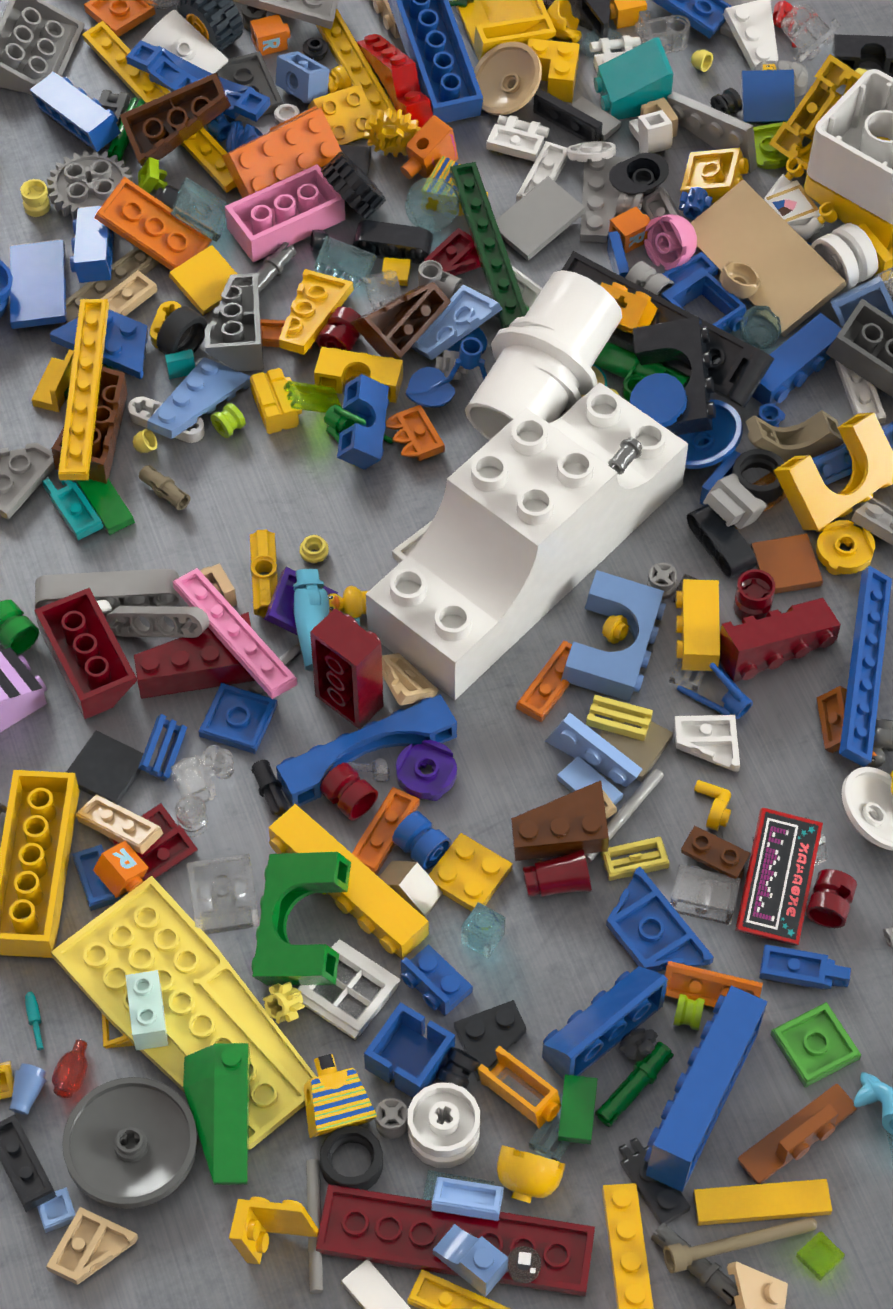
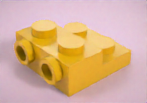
M740 148L690 152L680 189L681 194L683 191L688 193L691 187H701L707 191L708 196L712 197L711 203H715L743 180V174H748V160L743 157Z

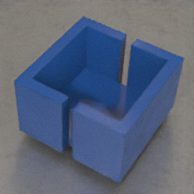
M400 1002L364 1052L365 1069L389 1084L394 1079L395 1088L413 1098L424 1087L433 1084L441 1066H445L448 1062L447 1055L450 1049L455 1047V1034L430 1020L427 1024V1038L423 1036L425 1034V1017Z

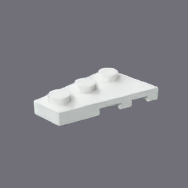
M757 0L725 8L723 16L751 70H754L756 65L762 61H778L771 0Z

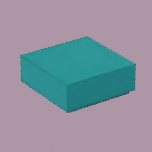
M192 349L165 355L169 379L188 376L195 368Z

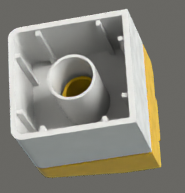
M871 69L866 71L817 122L804 191L820 205L824 202H831L838 214L837 218L843 223H852L857 226L865 223L888 251L893 247V77L880 70Z

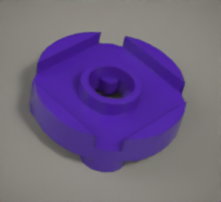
M424 740L422 744H417L413 747L411 744L405 747L399 754L396 762L397 782L400 788L412 796L428 799L429 801L439 800L443 794L453 787L457 778V764L453 758V753L444 744L433 740ZM427 765L432 766L433 773L422 774L419 769L420 767L426 768Z

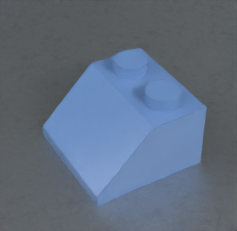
M880 276L830 299L842 327L861 299H864L893 318V302Z

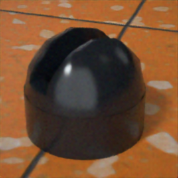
M312 230L310 238L311 251H325L330 244L329 234L322 230Z

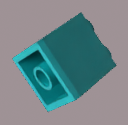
M653 38L598 66L597 77L594 78V88L596 93L601 95L602 110L607 111V113L620 120L640 116L641 106L650 101L663 97L667 100V96L672 93L674 73L660 38Z

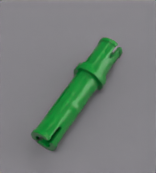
M137 97L132 98L126 112L145 104V102L139 99L137 106H135ZM121 118L118 127L121 133L112 140L107 150L108 157L111 158L117 155L118 162L122 160V156L130 141Z
M657 1042L651 1054H648L642 1061H637L633 1065L634 1070L595 1112V1115L598 1116L597 1118L604 1125L611 1127L638 1097L641 1091L648 1084H653L657 1080L656 1075L674 1057L671 1049L664 1043Z

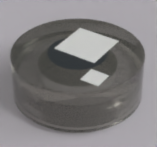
M520 1246L513 1249L508 1256L507 1272L509 1276L518 1283L534 1281L541 1271V1258L539 1254L528 1246Z

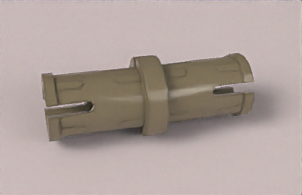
M146 465L141 469L139 479L149 485L159 498L166 499L177 510H183L187 507L191 498L175 485L173 479L169 476H163L152 465Z

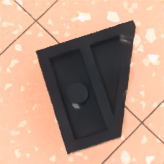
M514 1000L454 1022V1029L464 1051L479 1060V1066L483 1064L488 1069L498 1060L495 1050L499 1046L508 1052V1048L512 1044H516L526 1033L525 1023ZM477 1069L476 1072H474V1074L476 1076L477 1081H480V1076Z

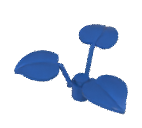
M477 327L447 349L459 352L458 359H456L455 365L448 377L445 378L444 373L434 367H424L417 370L409 380L405 393L406 396L414 403L424 407L435 408L448 404L455 396V388L449 382L453 380L460 366L468 370L479 366L484 380L487 376L484 365L485 360L481 358V355L487 348V338L484 332Z

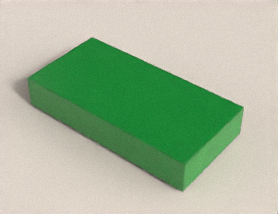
M565 1074L558 1141L591 1144L598 1078Z

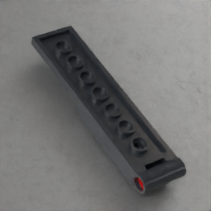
M575 251L572 252L562 268L564 271L575 272L587 277L598 285H601L602 282L608 285L616 282L625 286L628 289L627 292L635 294L636 291H640L651 297L650 301L658 308L650 325L697 317ZM700 318L703 326H708L710 333V343H706V350L710 351L712 358V368H708V375L712 376L714 392L745 408L774 361V358ZM617 328L614 330L612 336L634 347L633 334ZM720 358V361L714 364L715 360ZM677 360L660 362L670 369L691 378L692 367Z

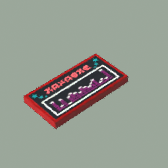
M767 808L760 809L735 931L794 946L799 945L823 826L822 822Z

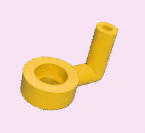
M697 780L694 791L715 798L707 819L706 828L718 831L720 826L726 827L731 815V810L727 809L731 792L719 786Z

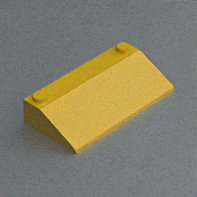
M474 0V3L467 2L466 7L456 6L478 61L489 50L502 43L521 42L528 45L529 38L548 40L556 36V30L542 0Z

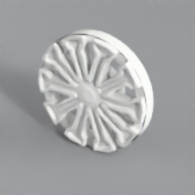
M583 142L567 148L568 158L572 161L577 160V162H587L588 159H592V162L601 161L602 158L609 159L616 155V145L611 142Z

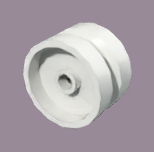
M843 224L834 229L832 233L816 239L811 245L846 281L847 286L839 293H844L855 287L857 283L871 278L878 270L877 253L872 241L855 224Z
M435 1083L424 1087L413 1097L408 1108V1142L413 1153L423 1163L435 1168H453L465 1163L474 1154L480 1138V1109L475 1098L465 1088L453 1083Z

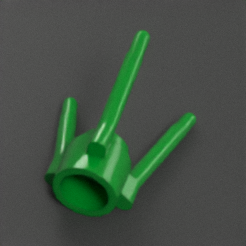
M336 404L331 406L324 416V422L329 425L326 432L332 435L338 444L339 432L344 431L355 423L366 424L365 419L346 411ZM384 434L383 440L392 444L394 442L393 439Z

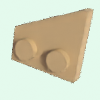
M400 653L382 655L383 678L400 706L418 703L424 698H433L437 695L439 690Z
M80 1207L46 1266L47 1270L78 1285L134 1245L138 1240V1234Z
M737 1261L728 1264V1275L734 1274L739 1295L734 1296L736 1309H785L788 1283Z

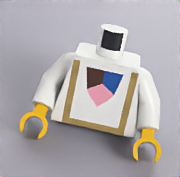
M793 157L786 162V169L788 171L786 175L782 174L764 197V200L804 240H808L820 231L825 221L828 223L835 222L838 214L831 202H824L818 209L812 199L805 193L797 180L792 181L793 177L798 178L804 174V166L802 164H799L793 170L798 163L796 158Z

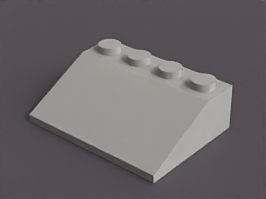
M9 0L0 17V88L32 94L30 89L53 71L62 77L85 23L44 0Z

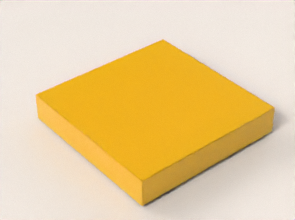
M211 245L170 271L169 277L203 316L219 306L221 294L230 275L237 273L215 247Z

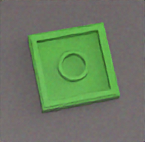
M827 1002L771 1030L772 1038L804 1087L837 1072L861 1058V1053Z

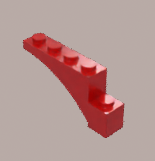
M370 34L365 36L364 40L358 41L357 44L366 60L380 78L396 111L401 109L404 116L410 113L411 120H418V127L422 128L433 116L430 99L420 90L415 62L381 35Z

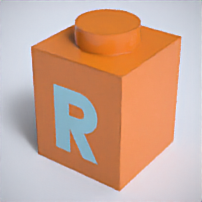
M279 14L250 21L251 40L256 51H260L262 56L288 50L287 39L291 38L290 30L287 23L283 24Z
M634 207L610 219L609 232L618 231L626 254L642 246L644 240L648 239V231H645L651 220L637 207Z
M124 840L103 852L93 871L117 898L126 892H131L143 883L142 879L149 867Z

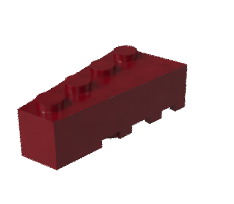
M824 598L792 605L785 613L778 609L769 611L764 618L756 620L754 616L746 617L741 621L743 624L733 626L731 621L723 623L720 631L719 661L734 682L742 679L749 680L766 669H776L793 658L800 659L812 650L831 646L837 641L841 624Z

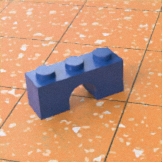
M363 374L345 384L343 409L365 419L366 424L355 423L340 433L337 458L364 470L381 460L384 453L383 437L386 430L385 418L386 409L389 404V386Z

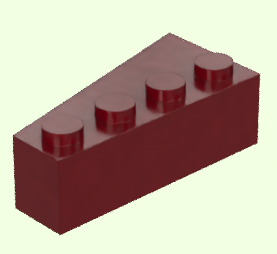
M249 612L241 614L240 616L251 627ZM209 628L198 637H180L134 655L141 699L219 687L221 683L233 685L255 681Z

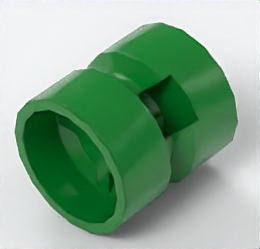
M4 600L0 602V644L4 649L11 647L16 655H19L35 644L40 633L39 628L27 616H23L24 612L14 601Z

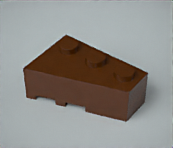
M430 282L414 288L350 323L381 357L401 359L451 301L434 282Z
M601 780L511 818L515 861L560 857L583 849L585 854L608 852L609 836Z

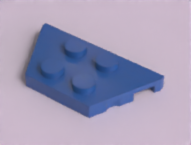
M109 310L102 363L142 379L144 375L143 364L146 357V343L148 340L147 325ZM78 318L53 330L50 333L51 341L74 350Z
M638 867L627 889H624L617 906L613 908L606 922V926L638 966L655 972L665 971L668 961L693 967L713 963V955L644 870Z

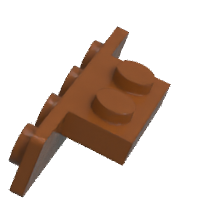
M835 1084L738 1157V1163L756 1184H761L791 1160H798L810 1150V1146L816 1141L827 1139L835 1131L836 1126L855 1113L858 1107H855L854 1101L838 1084Z

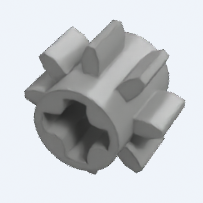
M444 350L443 357L436 356L435 368L441 370L445 378L452 371L459 352ZM460 366L453 379L461 380V374H468V369Z

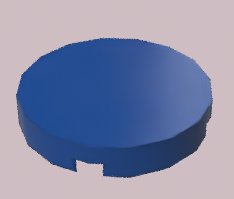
M655 373L643 378L636 384L631 392L630 403L662 426L667 427L675 423L680 414L684 413L687 396L683 385L676 377L666 373Z

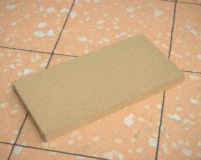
M745 180L739 182L691 222L697 235L696 249L699 252H703L719 268L718 271L720 273L728 261L748 264L757 272L758 277L761 278V284L756 293L746 298V300L783 337L788 335L847 286L846 281Z

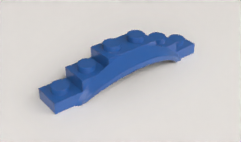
M142 40L126 56L127 64L149 73L150 81L170 89L171 92L189 85L190 80L195 82L212 74L160 46H153ZM219 77L231 104V107L225 110L223 114L234 119L242 115L257 122L271 105L270 98L256 92L254 88Z

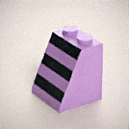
M11 647L0 650V732L47 704L44 695L47 688L38 675L34 677L31 674V668L22 655L17 656Z

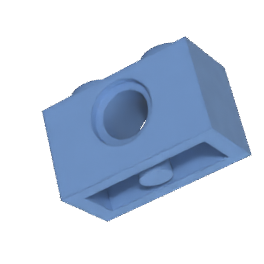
M298 51L277 56L276 85L285 90L286 93L296 96L306 104H310L315 98L328 94L329 68Z

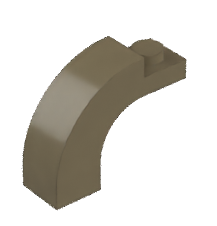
M823 410L808 420L790 427H774L755 415L745 421L749 430L748 438L757 449L774 452L781 457L784 463L794 456L811 455L814 458L844 443L837 428L839 427L837 419Z

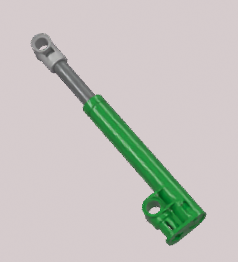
M427 260L419 265L418 286L434 282L450 300L458 289L465 285L492 299L491 295L463 283V279L443 271L441 264L437 261ZM608 341L593 363L605 371L624 378L622 398L629 403L631 392L636 384L649 375L655 373L669 374L676 377L684 388L690 380V377L658 363L641 366L635 353Z

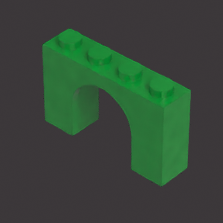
M339 852L269 854L268 865L264 872L266 880L264 895L260 900L261 918L260 925L256 930L257 946L255 957L252 960V977L267 986H273L277 983L283 985L287 982H291L292 985H336L339 953L326 944H291L287 937L286 924L291 910L304 897L315 893L347 892L351 861Z

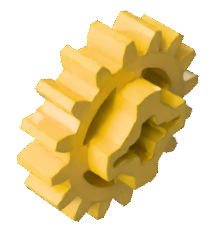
M388 108L386 113L379 109L377 115L371 113L369 120H366L364 138L368 139V146L375 145V152L384 151V156H387L389 152L393 153L394 157H397L400 152L407 156L406 145L421 127H418V120H411L410 113L405 116L402 115L401 109L396 113L391 108Z

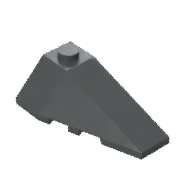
M258 273L230 275L221 294L220 304L213 311V319L205 328L206 353L235 371L264 369Z

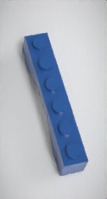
M441 694L433 698L427 697L405 710L399 709L387 718L367 723L362 729L352 733H344L332 742L314 746L307 753L283 760L281 764L276 766L277 780L281 781L282 790L291 807L294 804L300 807L321 798V783L326 775L337 765L346 762L349 764L367 753L383 748L409 746L411 744L415 746L422 744L424 740H433L443 744L457 737V721Z

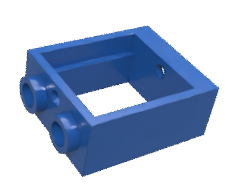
M703 267L661 293V298L680 308L703 295L726 315L712 325L727 333L739 330L745 322L746 305L733 294L726 291L721 283Z

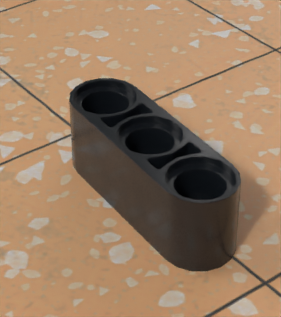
M363 220L358 223L352 248L357 254L366 257L410 259L411 263L421 264L430 254L433 234L422 227Z
M708 504L687 514V522L691 531L726 577H735L756 566V556L734 525L728 527L726 525L727 522Z

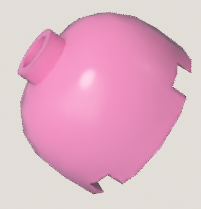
M674 214L662 215L652 219L646 226L645 231H648V239L644 240V246L649 258L656 266H660L661 263L665 270H670L685 264L694 255L697 247V235L692 224L684 217Z

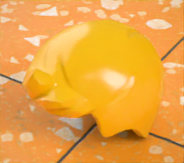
M555 0L547 9L556 30V36L554 37L565 41L572 40V43L579 42L582 38L581 31L577 30L579 19L573 16L570 2L568 0Z

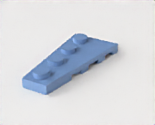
M204 357L148 419L147 429L170 439L175 438L197 423V418L202 414H210L216 410L217 404L223 400L229 401L234 398L239 389L250 387L251 376Z

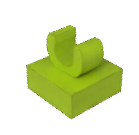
M149 157L138 172V186L149 194L153 188L158 190L168 185V182L163 181L167 176V172L159 169V160Z

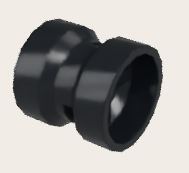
M452 1047L447 1055L448 1062L445 1066H441L436 1076L444 1083H453L466 1089L469 1084L468 1078L472 1072H476L480 1061L463 1050Z

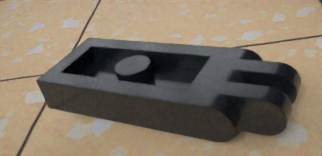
M634 1138L630 1140V1144L636 1153L632 1154L626 1144L619 1147V1151L624 1158L620 1161L622 1168L631 1182L636 1183L637 1191L660 1225L662 1223L668 1224L690 1211L691 1206L681 1191L646 1175L648 1162L644 1161L649 1146L643 1147L640 1141Z

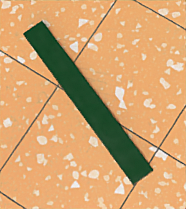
M476 162L450 166V175L492 299L497 301L502 307V310L497 313L502 329L507 328L517 317H524L528 311Z

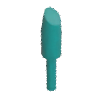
M30 991L25 995L28 1023L33 1026L37 1050H42L44 1048L39 1024L42 1022L39 1005L35 994Z

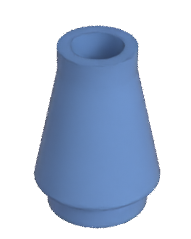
M24 1063L20 1065L19 1070H15L12 1101L9 1110L22 1115L29 1114L31 1106L47 1081L44 1078L45 1070Z

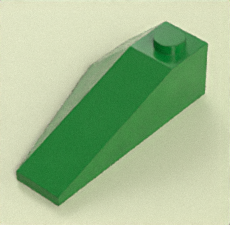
M249 1043L213 1044L184 1057L183 1089L194 1117L198 1136L214 1185L248 1184L251 1060Z

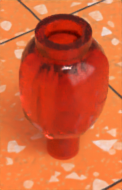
M80 1039L76 1040L73 1049L62 1055L58 1061L51 1079L55 1086L53 1091L57 1096L71 1098L73 1093L80 1090L88 1068V1061L84 1055L88 1046L87 1042Z

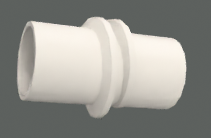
M564 270L553 272L524 317H517L509 327L500 329L493 339L491 347L496 362L465 408L467 419L473 427L485 438L491 440L526 407L550 423L559 419L564 410L568 411L581 398V395H586L593 389L598 382L595 372L591 367L623 318L621 308L616 300L603 287L587 277Z

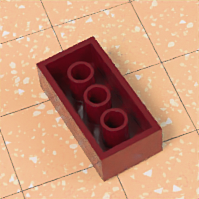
M335 608L310 631L315 696L355 727L361 729L384 707L381 641L372 631L367 632L360 627L349 614L344 615Z

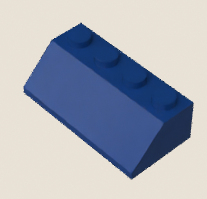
M640 966L631 973L629 971L624 972L615 981V986L608 992L605 990L599 992L591 1001L592 1005L586 1010L576 1011L568 1019L567 1025L560 1031L555 1029L546 1036L543 1041L542 1058L563 1080L565 1079V1074L580 1076L621 1042L625 1036H628L631 1031L635 1030L663 1007L668 979L661 973Z

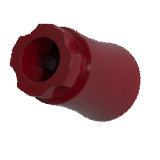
M583 849L565 856L534 863L535 866L523 867L528 897L540 894L541 897L569 892H592Z

